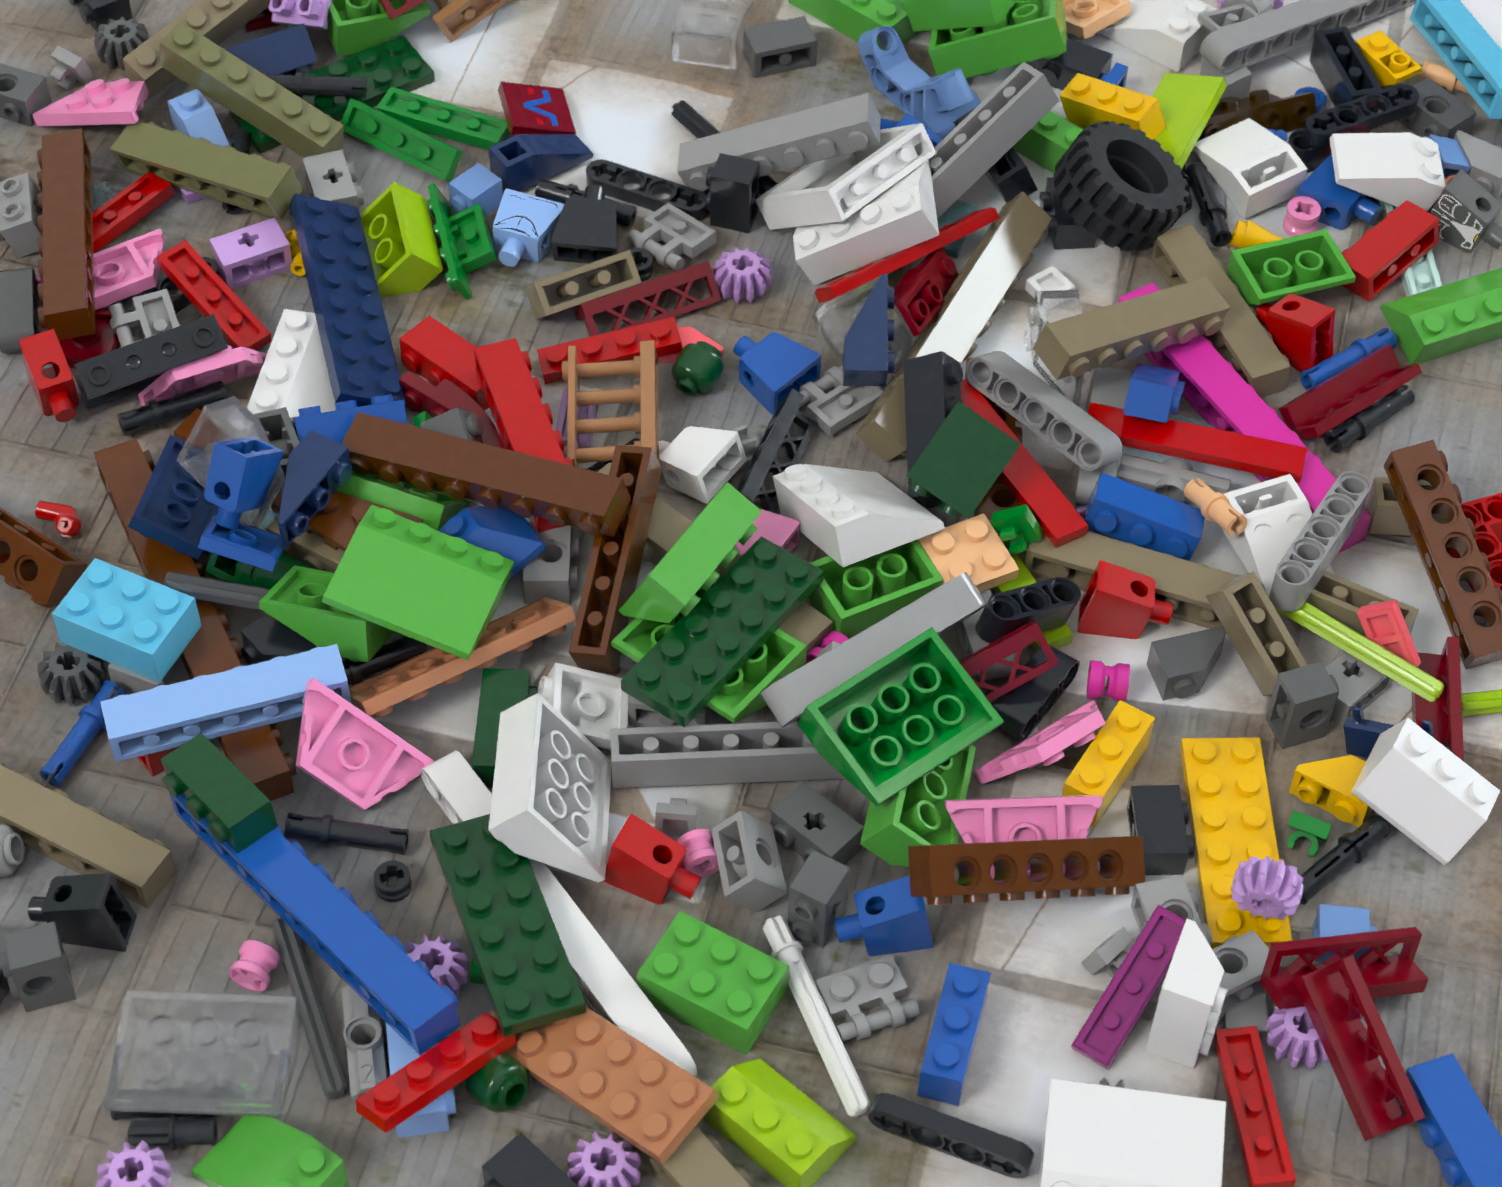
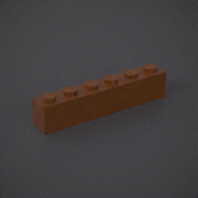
M615 446L609 475L623 479L631 501L614 536L599 533L594 538L568 651L578 668L612 674H617L621 652L611 646V641L628 625L629 617L622 615L618 610L636 589L662 467L651 447Z

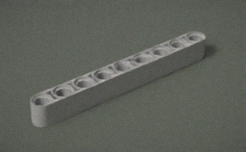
M1299 0L1213 31L1203 40L1200 46V54L1218 70L1226 74L1314 42L1316 31L1347 26L1350 29L1412 6L1416 3V0Z

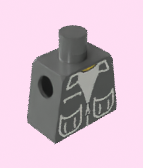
M1460 170L1443 189L1430 213L1439 218V239L1466 253L1472 252L1481 240L1497 250L1502 246V227L1494 223L1502 209L1501 203L1466 172Z

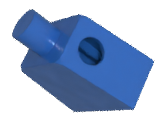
M1332 153L1298 187L1296 197L1306 196L1316 200L1321 206V214L1317 222L1338 230H1345L1356 217L1372 225L1382 210L1381 206L1369 200L1370 196L1336 184Z
M777 332L770 333L758 343L747 336H743L734 346V353L740 357L739 380L741 384L772 415L777 405L792 388L799 392V388L809 381L814 383L820 379L821 355Z
M253 436L214 444L204 498L206 501L219 506L215 520L218 525L229 529H237L242 512L262 507L284 450Z
M910 875L857 892L854 898L858 913L834 918L839 943L864 938L869 956L934 947L923 897H911Z

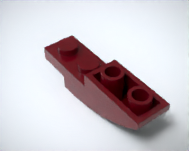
M943 247L927 254L919 266L907 270L894 292V304L914 336L922 333L946 302L943 295L959 275L953 259L947 255Z
M409 370L399 378V384L404 391L403 395L406 399L407 409L418 413L426 411L432 417L456 407L472 411L479 417L482 423L483 434L481 436L483 443L505 449L501 436L489 416L461 388L446 378L435 387Z

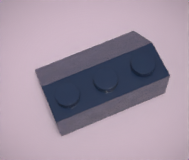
M304 23L225 49L265 76L266 73L279 75L291 72V75H296V72L307 73L311 71L309 65L318 61Z

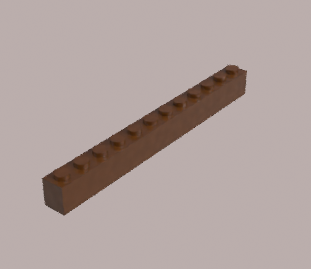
M135 438L94 452L100 478L145 578L163 585L167 572L199 577L205 576L200 559L196 560L188 555L178 553L173 548L152 538L145 537L128 527L155 468L150 451L142 452ZM195 599L202 626L180 655L190 679L201 675H211L232 670L235 667L241 666L239 660L243 659L242 651L236 637L228 638L226 632L230 631V627L223 609L216 611L213 605L215 602ZM276 723L217 737L225 757L270 801L294 793L291 777L297 775V771L290 753L282 754L279 746L283 745V741Z

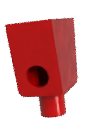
M1288 294L1274 305L1263 303L1257 308L1256 316L1258 321L1267 326L1266 330L1272 335L1273 342L1278 350L1288 358L1290 366L1300 373L1333 356L1335 309L1295 294Z
M54 329L19 339L27 377L44 416L54 415L58 422L72 420L77 415L76 407L79 405V400L72 373ZM46 364H51V365H52V367H49V368H46V369H43V370H42V368H43Z
M1099 560L1079 602L1077 632L1137 639L1140 638L1147 622L1167 626L1171 619L1173 605L1172 603L1155 600L1156 582L1152 577Z
M630 814L611 846L606 865L605 880L603 881L660 905L664 902L670 890L691 900L702 878L682 868L687 852L683 845L637 816Z

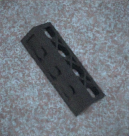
M793 388L777 405L736 488L751 502L755 499H760L763 509L772 513L776 512L779 505L775 488L766 490L763 481L767 473L777 475L782 473L787 467L799 464L818 425L815 421L798 411L805 396ZM792 422L805 430L802 436L791 438L789 428ZM780 447L786 448L790 462H778L776 454Z

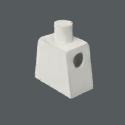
M689 426L684 428L672 442L659 441L658 461L662 467L666 483L670 487L706 504L747 460L739 434L736 431Z

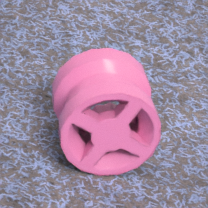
M1298 196L1291 199L1287 204V215L1283 221L1285 233L1293 237L1315 232L1317 230V221L1321 214L1319 203L1306 196Z
M692 830L677 840L687 850L682 865L684 869L701 878L710 876L719 870L712 832L710 830Z
M256 940L244 941L239 949L240 959L233 962L228 972L229 976L235 983L246 989L259 992L265 991L271 981L269 973L277 968L281 960L280 955L265 943Z

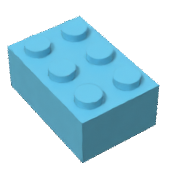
M97 558L91 562L52 613L61 643L159 683L202 626L194 597Z

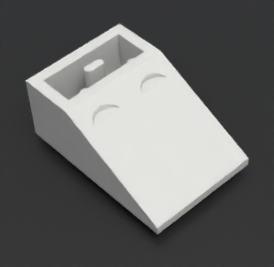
M1250 118L1197 141L1193 148L1244 219L1296 196L1298 187L1306 178L1307 167L1292 147Z
M1291 474L1224 493L1229 499V504L1247 518V526L1241 534L1237 535L1235 532L1234 537L1229 536L1223 528L1221 529L1248 573L1254 572L1268 597L1278 564L1312 516L1308 500ZM1329 565L1326 571L1334 574L1331 565Z

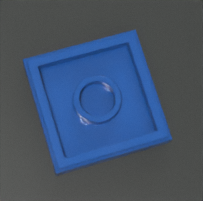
M217 515L212 517L201 535L198 545L199 549L273 572L284 550L280 535L240 522L237 529L225 528L215 522Z

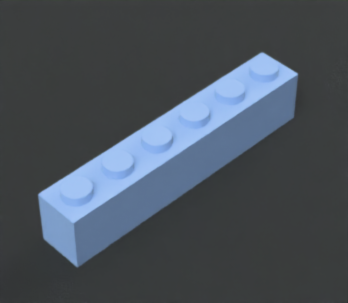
M337 644L316 647L310 651L289 656H279L269 661L248 666H238L232 670L211 675H201L191 680L170 685H160L150 690L129 695H119L113 699L100 701L115 762L179 747L200 733L207 739H212L300 717L303 712L305 688L309 678H315L351 703L348 680Z

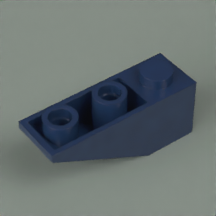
M517 134L489 147L490 171L502 179L503 191L507 188L520 192L537 184L540 178L548 179L594 157V153L576 134Z
M887 274L880 276L844 338L843 386L886 387L888 373H894L895 353L888 352V341H894V320L888 319V309L894 308V288L887 287Z
M312 430L307 433L288 457L278 518L282 546L286 548L296 537L301 536L306 531L310 520L318 511H322L327 506L332 494L340 485H344L349 480L352 473L348 447Z

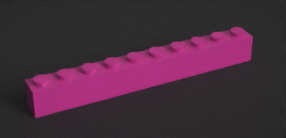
M1152 282L1119 297L1118 303L1160 291V289ZM1199 336L1184 344L1179 342L1169 345L1159 352L1150 351L1144 353L1154 366L1180 371L1178 381L1185 382L1182 396L1211 428L1306 447L1301 442L1297 433L1290 430L1278 417L1276 411L1257 395L1253 386L1246 383L1235 371L1233 365L1215 350L1209 339ZM1307 449L1301 481L1297 485L1308 500L1313 514L1336 481V478L1325 468L1320 458ZM1254 474L1260 482L1274 479L1273 477ZM1364 508L1361 519L1338 553L1365 540L1371 521V516L1366 508Z

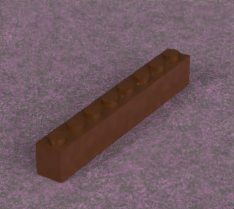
M80 128L42 135V150H37V158L42 170L37 172L39 187L42 193L37 194L38 205L42 215L37 216L40 233L43 236L37 240L39 252L43 259L38 261L39 275L43 283L38 284V293L43 307H38V316L42 328L54 329L58 341L96 334L91 153L84 132Z
M360 412L357 413L341 443L348 447L352 471L357 474L367 475V473L381 476L391 483L404 482L412 484L425 492H431L432 490L443 492L456 500H464L466 498L478 501L491 509L501 507L512 510L522 517L529 518L535 516L546 519L556 526H564L566 524L578 527L591 535L601 533L613 537L631 501L625 483L619 477Z

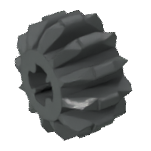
M123 16L117 21L109 19L108 25H99V31L94 34L95 49L101 63H107L110 69L120 66L122 71L124 70L123 58L149 39L148 30L144 24H138L136 18L126 21Z
M56 642L55 651H43V661L38 663L37 672L40 678L41 689L46 695L50 694L55 703L66 699V702L72 706L74 701L79 698L88 702V694L98 693L101 688L100 683L106 681L103 659L69 645L62 646Z

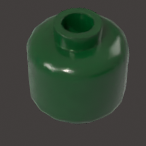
M698 341L683 347L672 366L671 373L677 381L676 387L684 394L694 396L696 393L707 394L712 391L724 370V363L721 359V353L717 348L707 342Z
M506 1051L490 1060L484 1067L465 1079L466 1090L486 1109L495 1113L517 1108L525 1100L529 1090L528 1071L523 1064Z

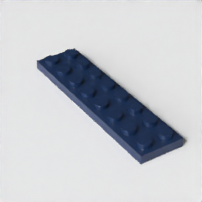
M294 194L290 207L335 403L356 400L357 407L371 405V397L392 394L393 401L404 400L406 408L407 403L403 395V388L399 384L398 366L358 207L322 200L314 196Z

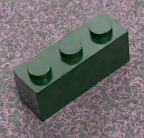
M483 668L471 766L487 788H493L500 713L537 693L538 686H531L530 670Z
M202 733L161 758L166 773L162 780L167 790L173 797L181 796L185 800L187 809L197 821L203 818L208 823L211 834L220 844L227 842L238 854L278 827L271 801Z

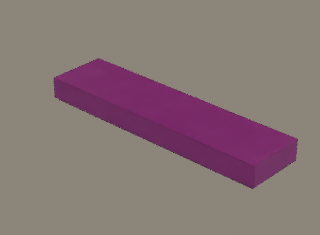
M1158 904L1071 1045L1073 1050L1103 1068L1110 1069L1164 981L1186 923L1185 919Z

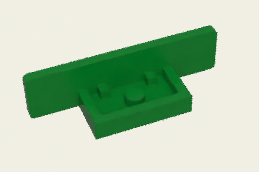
M433 183L428 186L431 199L427 200L430 212L436 219L433 229L443 246L439 248V253L449 270L445 273V277L450 288L454 292L458 290L465 300H468L473 296L467 274L497 260L486 214L478 203L452 216L447 199Z

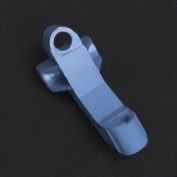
M881 26L866 31L860 36L858 41L859 53L874 86L904 114L908 113L941 139H944L955 128L953 123L955 120L981 103L977 93L968 86L961 67L930 77L909 59L899 34L892 27ZM877 37H878V39L880 40L881 49H880V48L878 47V45H877V42H876V38H877Z

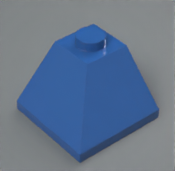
M485 506L465 507L438 530L452 537H459L485 550L497 552L503 557L515 561L510 579L547 548L525 517L501 507L497 509Z

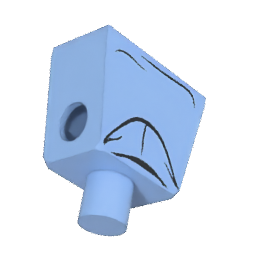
M506 188L493 224L494 249L499 252L498 259L500 262L508 267L516 266L520 258L535 263L540 262L552 249L551 239L564 204Z

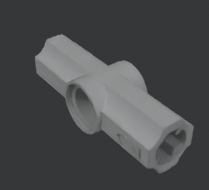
M1123 454L1117 473L1118 479L1182 503L1184 501L1193 503L1184 496V488L1191 480L1196 482V478L1202 479L1216 493L1224 494L1229 492L1231 485L1230 479L1194 471L1191 464L1186 460L1175 457L1167 458L1161 463Z
M348 985L341 989L345 1025L343 1035L347 1049L352 1105H356L355 1099L388 1078L386 1067L387 1051L383 1036L382 1018ZM364 1042H370L369 1044H366V1045H360L361 1043H364Z

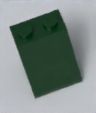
M958 401L906 475L912 480L908 487L926 499L932 493L943 501L939 508L957 521L961 515L969 519L1021 444Z

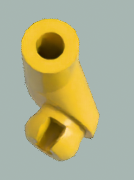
M290 230L284 234L290 244L291 256L294 258L290 269L293 274L303 276L306 273L296 230Z

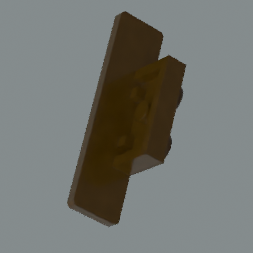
M1255 90L1249 93V97L1241 99L1238 97L1222 98L1219 100V104L1216 105L1197 141L1248 118L1265 129H1272L1276 132L1278 130L1287 132L1304 128L1308 117L1316 114L1315 94L1306 92L1280 98L1270 94L1268 90Z

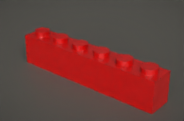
M516 338L474 348L475 371L505 449L573 466L571 458H564L563 456L564 444L560 431H553L552 429L553 416L548 403L542 404L540 399L542 398V389L538 377H531L532 366L528 352H521ZM532 516L539 533L563 527L553 525L546 519Z

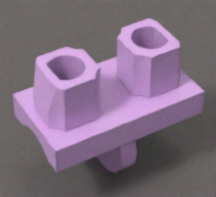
M270 0L269 10L273 12L271 21L276 24L292 26L304 23L305 27L327 30V13L332 0Z

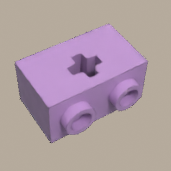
M275 218L209 239L213 260L217 263L219 274L231 290L290 270L292 263L290 244Z

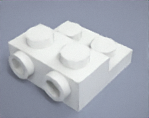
M556 662L549 674L541 677L537 693L550 703L594 746L611 750L610 729L627 728L628 694L621 690V680L623 678Z

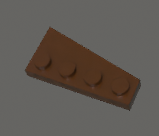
M284 481L270 501L271 509L277 515L280 512ZM335 491L330 497L327 506L322 511H318L310 520L305 532L308 534L314 532L322 537L324 543L335 550L340 548L346 551L359 523L371 505L391 510L395 514L417 523H423V519Z

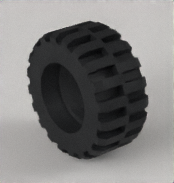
M1115 121L1097 122L1084 128L1057 162L1054 173V187H1056L1057 198L1063 202V209L1067 215L1071 214L1075 219L1074 223L1078 227L1086 229L1089 232L1088 235L1095 240L1099 238L1104 241L1105 245L1112 248L1117 246L1120 250L1127 252L1133 250L1137 252L1152 248L1153 242L1157 237L1170 230L1185 212L1189 200L1187 180L1183 178L1181 167L1174 163V157L1168 151L1165 152L1160 147L1161 144L1155 139L1151 140L1145 136L1146 133L1139 129L1133 130L1130 128V125L1124 123L1116 124Z

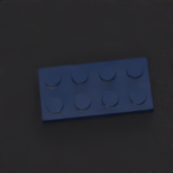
M170 435L128 527L145 537L152 538L173 548L178 553L198 560L203 552V549L198 548L201 535L212 517L217 515L219 506L206 501L204 498L212 454Z

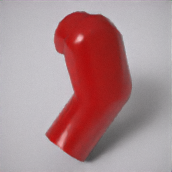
M39 501L35 510L36 518L55 522L57 531L61 536L72 538L80 532L82 523L72 506L47 501Z

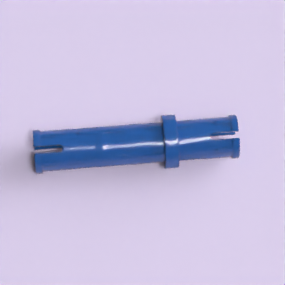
M1383 328L1368 338H1359L1353 341L1346 350L1301 372L1300 381L1302 386L1310 390L1381 346L1391 344L1394 349L1397 346L1395 334L1392 330L1389 331V328Z
M109 680L105 681L90 705L82 707L78 713L79 720L44 768L39 772L40 776L46 780L57 769L49 784L61 787L65 778L98 732L106 729L100 701L113 699L119 695H126L125 690L120 687L117 692H114L109 697L118 685L117 683Z

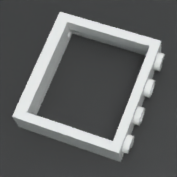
M923 123L881 129L879 146L804 165L755 201L770 230L841 222L937 153ZM851 155H853L856 160V163L853 165H851L848 157H850ZM840 201H841V203H842V206H843L844 210H842V208H841V206H840V204H839Z

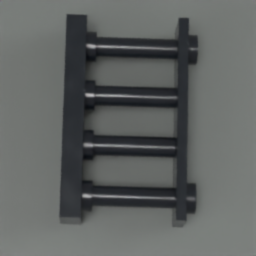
M212 314L74 364L78 374L74 378L87 410L91 411L142 392L168 370L228 349L216 317Z

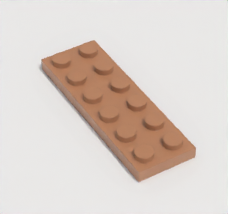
M543 597L489 622L468 660L438 648H433L350 686L351 704L368 716H372V718L387 715L394 710L393 705L405 699L409 702L421 699L428 695V689L435 685L455 683L464 677L463 672L474 667H477V669L489 667L499 661L498 656L508 651L512 653L521 652L533 645L532 640L543 635L551 637L564 632L567 629L566 624L576 620L572 605Z
M587 1007L586 1013L516 1033V1045L506 1051L523 1064L530 1076L662 1165L719 1099L713 1088ZM493 1009L489 1014L497 1019Z

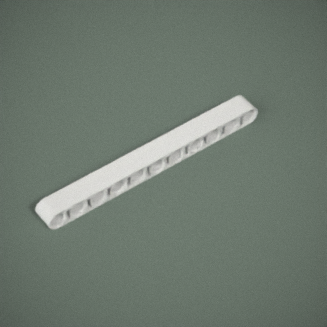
M457 750L420 769L421 777L427 790L452 824L490 814L492 794ZM528 858L583 997L592 1011L686 1072L696 1076L697 1068L695 1062L685 1046L544 863Z

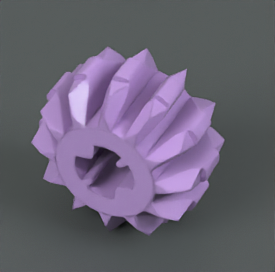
M734 246L731 253L722 252L719 260L715 261L713 275L718 290L722 293L724 299L733 297L736 304L744 299L752 303L754 297L763 298L766 290L770 288L772 283L771 265L769 259L763 257L762 251L751 252L749 246L745 250H739Z
M1250 856L1248 861L1240 862L1238 869L1235 871L1231 887V899L1238 903V909L1250 911L1251 917L1258 915L1264 917L1267 921L1270 917L1284 920L1286 915L1295 914L1297 907L1300 905L1304 889L1302 885L1303 877L1297 874V867L1284 865V859L1275 861L1271 860L1269 856H1266L1264 859Z
M441 933L435 941H430L424 934L421 939L422 944L417 945L409 942L407 955L414 962L417 959L421 960L431 972L433 980L440 987L444 984L447 985L458 998L460 986L467 985V967L469 964L467 955L461 952L457 940L446 944V938Z
M1275 1006L1273 1014L1268 1017L1266 1028H1268L1266 1041L1268 1047L1277 1048L1275 1052L1276 1060L1285 1057L1289 1058L1292 1069L1299 1062H1303L1309 1071L1312 1067H1315L1316 1061L1325 1064L1329 1059L1306 1007L1279 1010Z
M595 1130L592 1134V1143L579 1139L576 1144L577 1152L570 1153L568 1156V1166L571 1169L567 1172V1176L578 1187H631L638 1185L641 1176L640 1171H638V1168L641 1166L640 1155L632 1152L633 1145L627 1140L618 1143L617 1134L613 1131L608 1135L607 1139H601V1135Z
M144 1140L140 1142L136 1149H132L130 1144L124 1141L122 1146L123 1152L117 1154L108 1150L106 1155L108 1163L98 1165L97 1174L99 1180L96 1181V1187H172L169 1178L172 1177L173 1172L170 1163L164 1161L163 1151L158 1147L150 1150L148 1143H145Z

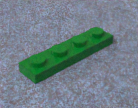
M390 87L376 107L377 110L416 129L486 150L506 140L510 134L506 120L394 87Z
M350 98L341 121L344 132L446 182L452 181L464 152L353 98Z

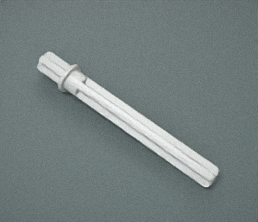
M783 916L771 917L766 920L763 926L764 933L773 950L771 957L789 965L788 985L847 1114L853 1118L864 1115L871 1107L870 1100L801 954L803 946L801 942L795 941Z

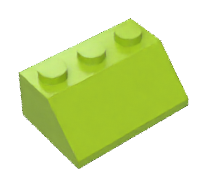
M394 181L360 214L380 298L421 291L443 270L426 198Z
M760 1058L732 1066L711 1086L719 1099L703 1116L705 1122L784 1187H812L857 1140V1136Z

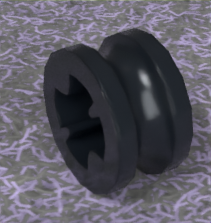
M641 248L630 249L635 264H641V266L636 267L641 282L648 280L653 274V258L651 253Z
M390 860L376 868L373 878L375 890L382 900L398 902L409 895L412 887L411 875L404 863ZM397 876V885L388 886V878Z

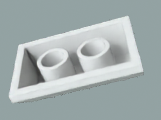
M1406 718L1379 735L1351 793L1436 860L1445 865L1451 861L1486 822L1500 790L1412 720Z
M1188 918L1161 988L1145 1051L1194 1068L1199 1053L1208 1055L1228 989L1220 987L1224 974L1222 965L1197 923Z

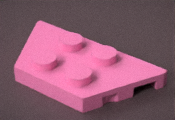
M124 78L115 82H104V80L98 79L88 83L84 88L36 111L32 116L37 126L135 124L139 120L136 111L143 110L144 101L147 99L149 91L145 81H130Z
M160 228L94 253L95 310L106 308L112 303L130 296L139 295L148 289L156 287L160 267L157 265V256L163 253L165 239ZM40 275L35 276L37 284L43 283Z
M228 345V349L168 370L138 394L141 406L147 405V401L153 399L156 401L165 400L197 388L208 386L217 381L228 384L258 375L267 353L242 346L232 349Z
M309 678L307 681L296 766L360 810L368 809L381 801L386 795L406 786L408 782L421 775L420 769L435 762L315 678Z
M1090 700L975 769L974 773L980 784H985L1019 770L1030 769L1040 763L1043 766L1050 765L1065 756L1062 750L1073 744L1074 747H1079L1093 740L1096 737L1093 731L1106 723L1095 701Z
M1101 795L944 800L945 808L965 844L1086 838L1089 832L1087 830L1093 817L1102 804ZM1063 862L1062 871L1063 874H1065L1066 867L1065 863ZM1028 863V865H1027V875H1028V877H1029V876H1030V871H1031V869H1030V865H1029V863ZM992 864L991 877L994 879L995 868Z

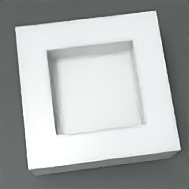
M1053 265L1026 279L1025 290L1046 310L1072 297L1075 285Z

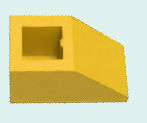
M1381 30L1355 41L1381 87L1400 83L1422 71V67Z
M1353 755L1299 764L1295 769L1289 793L1297 796L1301 801L1313 804L1333 814L1340 821L1351 823L1357 827H1360L1365 822L1372 808L1351 793L1366 761Z

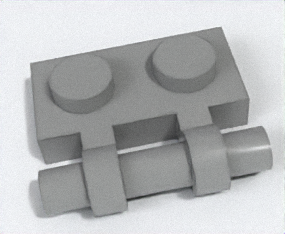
M670 203L665 204L644 218L645 231L641 233L633 229L627 236L628 241L633 243L635 248L649 251L652 256L656 257L657 263L665 268L672 267L677 271L681 270L685 264V259L679 255L684 253L693 259L717 242L715 230ZM663 240L664 242H666V244L662 246L657 242Z
M167 289L133 297L135 311L125 313L123 305L120 303L109 307L112 318L109 323L112 332L117 334L121 347L135 343L131 332L133 327L141 326L145 339L179 327Z
M843 365L840 367L833 366L824 372V377L814 383L809 381L799 388V393L805 396L800 407L808 404L807 416L815 421L826 434L832 436L870 412L883 391L878 386H843ZM829 389H833L832 391L828 392L827 394L824 393V392L828 391Z
M892 954L815 980V984L832 1021L834 1022L845 1017L848 1021L836 1026L842 1042L852 1038H856L858 1041L871 1036L872 1031L889 1025L892 1028L905 1025L906 1019L920 1014L915 999L903 1003L897 1001V999L907 996L908 987ZM877 1006L882 1008V1010L866 1016L864 1013H861Z

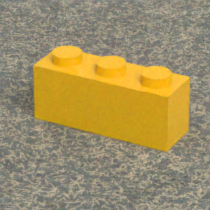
M1077 73L1059 95L1067 119L1083 128H1087L1089 125L1097 122L1115 121L1116 124L1124 123L1130 125V128L1133 130L1139 129L1146 133L1145 136L1151 140H1156L1166 128L1157 98Z
M1121 700L1106 720V724L1102 726L1063 787L1062 796H1102V804L1097 809L1090 824L1094 828L1148 747L1155 717Z

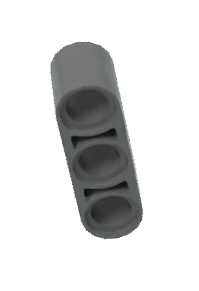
M33 267L0 271V350L2 354L21 352L19 339L39 333L38 288Z

